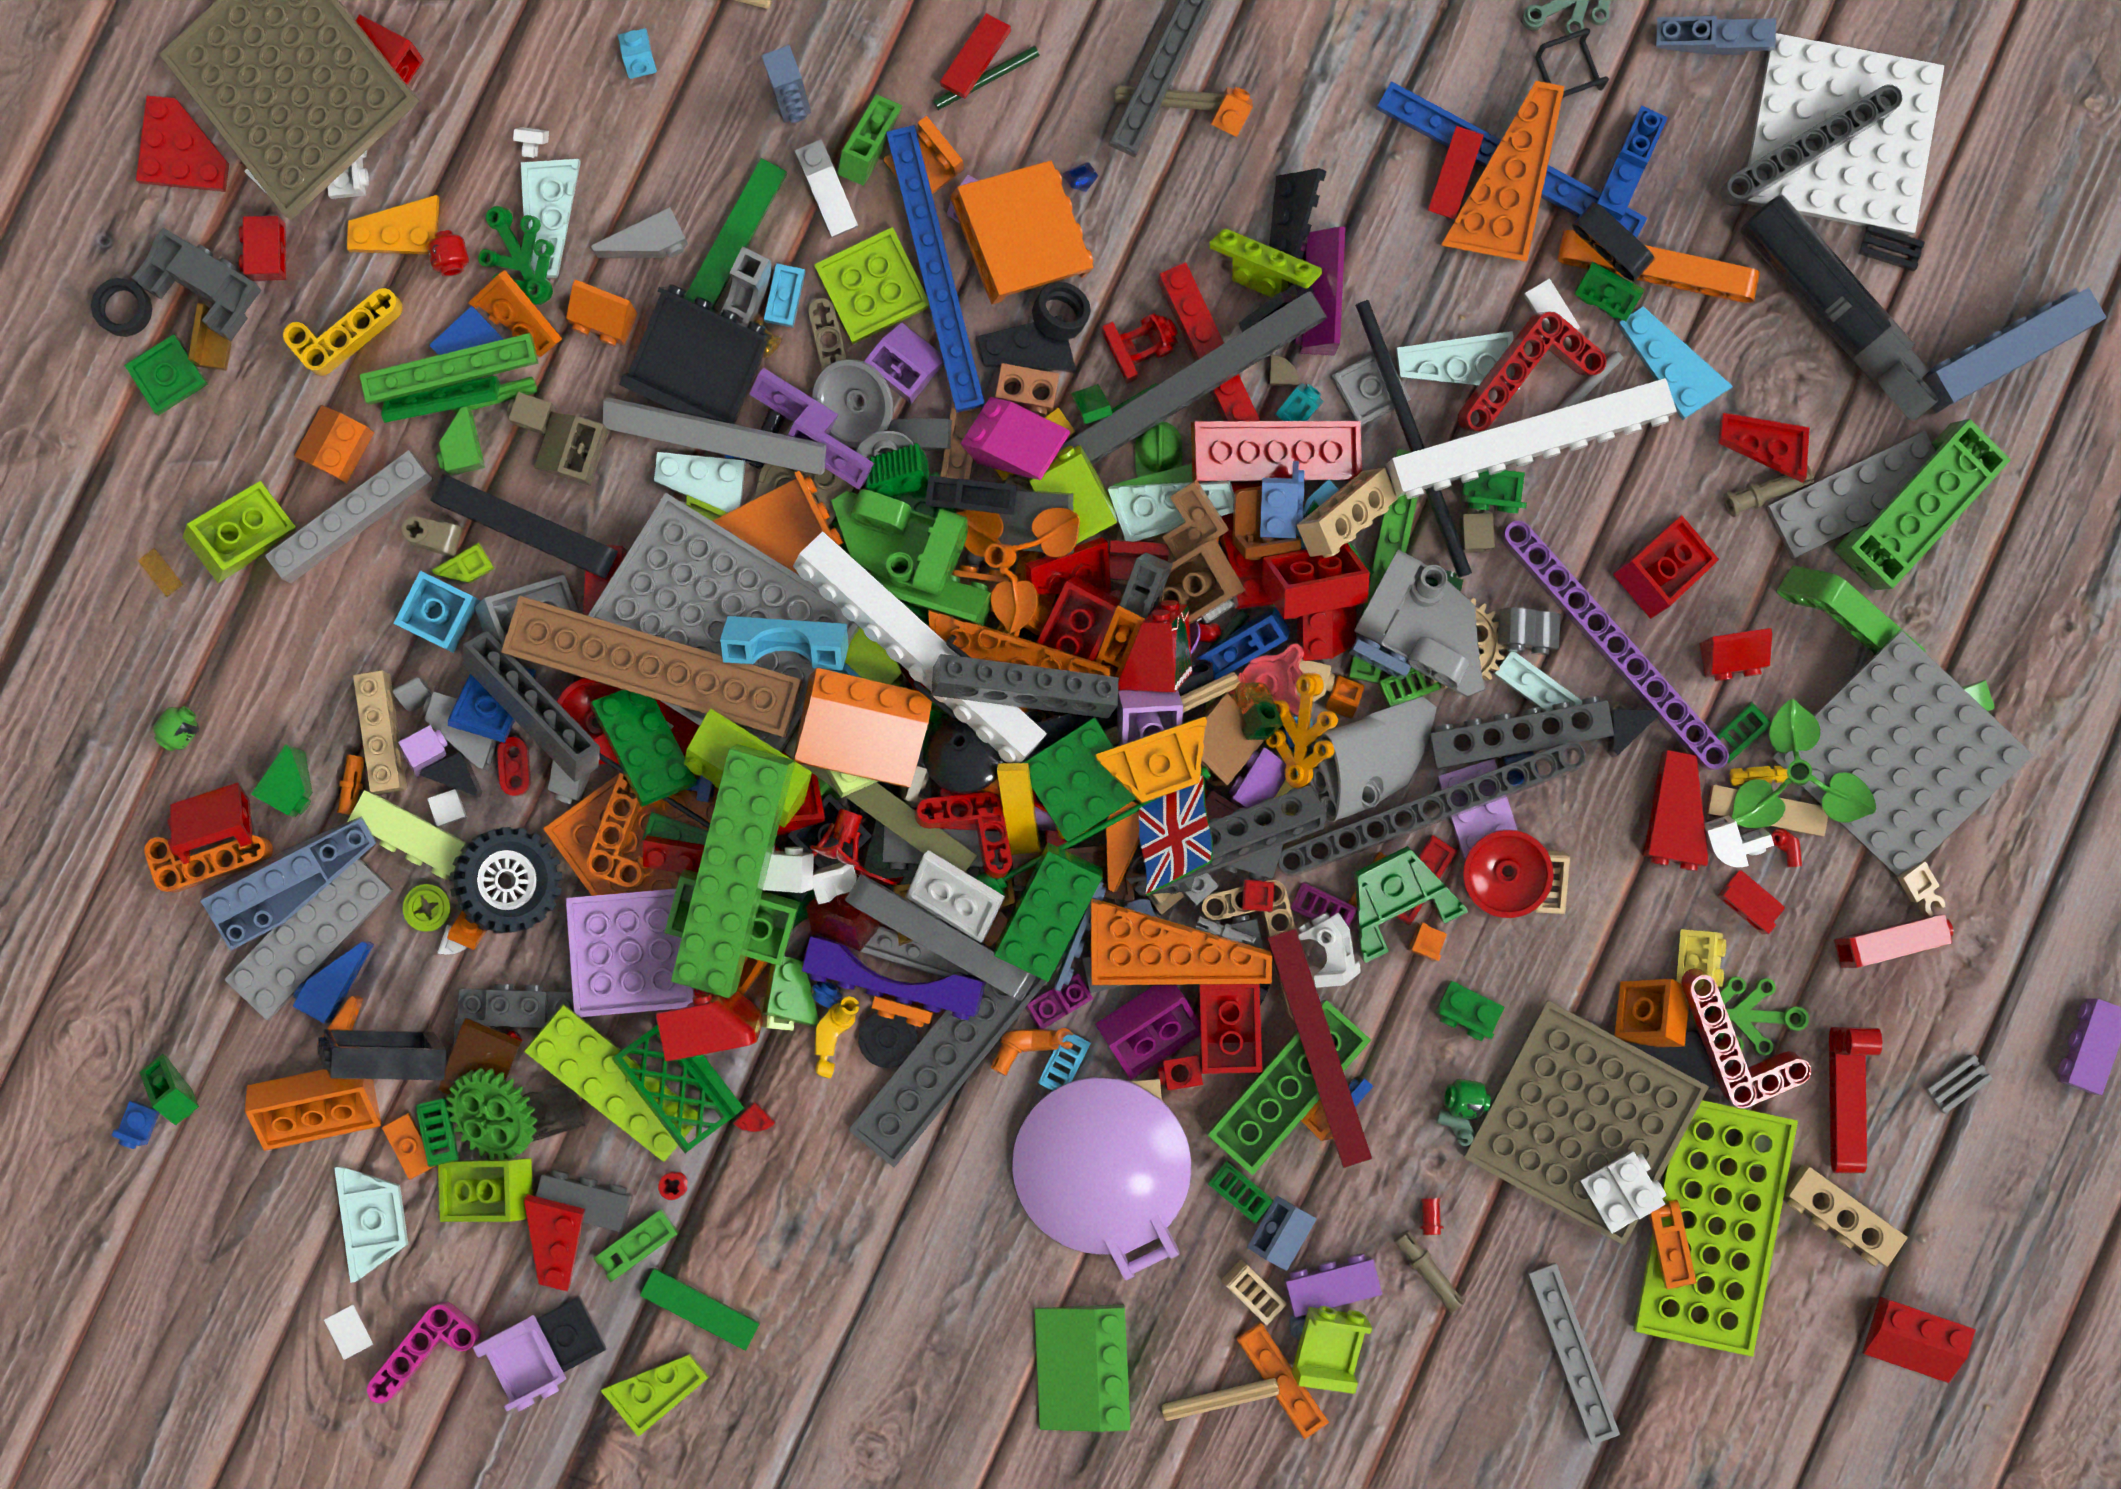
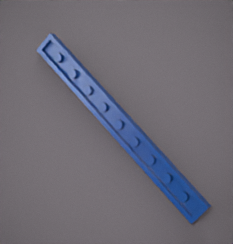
M1392 81L1376 109L1448 148L1456 126L1483 134L1484 137L1475 162L1485 168L1501 142V139ZM1548 165L1541 198L1577 217L1591 203H1597L1600 192ZM1627 207L1621 221H1617L1637 238L1647 217Z
M915 125L887 131V138L956 413L983 407L985 403Z

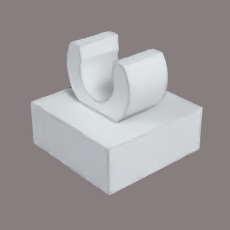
M524 127L514 129L513 141L523 142L522 156L537 157L538 144L548 143L549 131Z

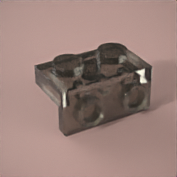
M564 1083L555 1084L550 1089L538 1093L529 1092L522 1096L530 1097L526 1105L535 1108V1111L530 1114V1116L537 1119V1122L533 1125L537 1132L532 1135L534 1139L532 1142L585 1126L579 1095Z

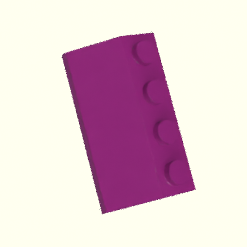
M1345 227L1312 231L1302 243L1301 250L1304 251V261L1322 268V275L1310 287L1313 288V294L1327 318L1295 339V345H1300V354L1335 356L1340 345Z

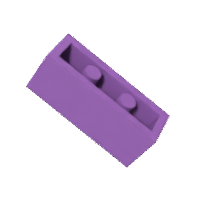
M2087 998V1001L2081 1005L2078 1012V1018L2080 1019L2078 1027L2069 1037L2068 1046H2070L2067 1058H2064L2060 1063L2058 1069L2060 1078L2058 1082L2090 1094L2103 1095L2121 1043V1007L2101 999Z
M1362 1253L1347 1257V1263L1336 1265V1261L1319 1264V1270L1307 1272V1269L1304 1268L1290 1272V1277L1285 1278L1284 1282L1293 1315L1295 1317L1306 1315L1309 1307L1319 1308L1320 1306H1328L1333 1308L1382 1295L1374 1260L1371 1257L1365 1258V1254Z

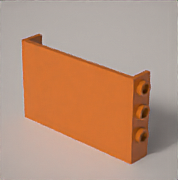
M801 471L794 473L796 479L712 521L796 574L798 573L793 565L799 553L820 533L824 532L838 546L843 544L837 529H830L826 519L830 518L826 506L823 502L818 503L813 494L817 492V488L810 475L805 477Z

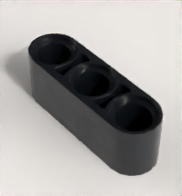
M1591 203L1572 223L1573 230L1621 275L1632 282L1655 260L1652 252L1597 203Z

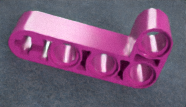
M440 1302L432 1306L370 1380L367 1386L368 1397L371 1401L380 1404L395 1397L441 1340L457 1351H466L472 1348L481 1337L479 1326L449 1302ZM437 1309H442L447 1313L448 1321L446 1324L437 1322L435 1318ZM461 1328L467 1329L470 1332L471 1341L469 1343L460 1341L458 1332ZM418 1333H423L428 1337L429 1343L427 1348H422L417 1344L416 1336ZM398 1357H404L408 1360L409 1369L407 1372L398 1368ZM390 1377L394 1378L386 1387L387 1392L381 1393L379 1391L382 1387L381 1384Z

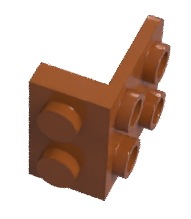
M1262 486L1235 491L1232 544L1245 559L1259 560L1263 556L1279 555L1301 550V539L1297 535L1296 538L1260 537Z

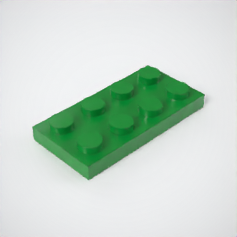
M621 690L591 702L590 707L641 807L696 786L697 780L693 772L684 765L685 757L655 699Z

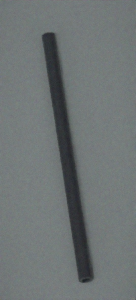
M1362 301L1355 306L1410 452L1425 449L1370 301ZM1433 487L1425 489L1458 578L1472 574L1441 490L1434 491Z

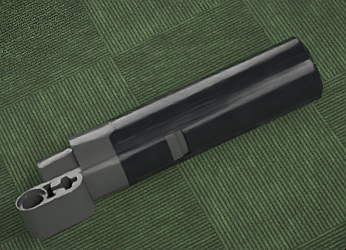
M1784 195L1776 196L1741 227V234L1871 381L1877 378L1882 389L1909 419L1915 421L1938 402L1935 393L1922 379L1930 370L1911 349L1915 345L1914 342Z

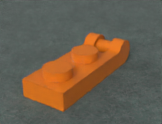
M1677 1199L1667 1201L1666 1205L1648 1214L1651 1222L1664 1287L1671 1289L1697 1282L1679 1202ZM1670 1216L1672 1225L1663 1226L1661 1218Z

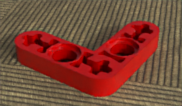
M983 792L927 798L918 804L915 811V819L923 828L932 829L976 824L985 873L996 879L1003 878L1008 874L1012 866V856L1002 802L996 794ZM971 802H974V808H980L976 810L975 815H972L973 806ZM984 802H988L989 806H994L991 813H987L986 808H981ZM953 804H961L966 808L967 814L963 817H956L951 813L950 807ZM942 805L945 806V818H943V812L934 814L933 819H928V815L923 814L926 808H930V811L935 813L941 811ZM990 828L996 829L1000 833L1001 839L997 842H990L985 837V831ZM999 849L997 853L999 862L1005 863L1001 870L997 869L996 865H991L995 858L994 850Z

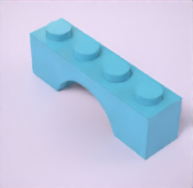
M727 616L720 638L722 658L725 663L754 664L760 657L768 653L793 651L805 656L810 661L812 668L843 670L849 647L847 624Z

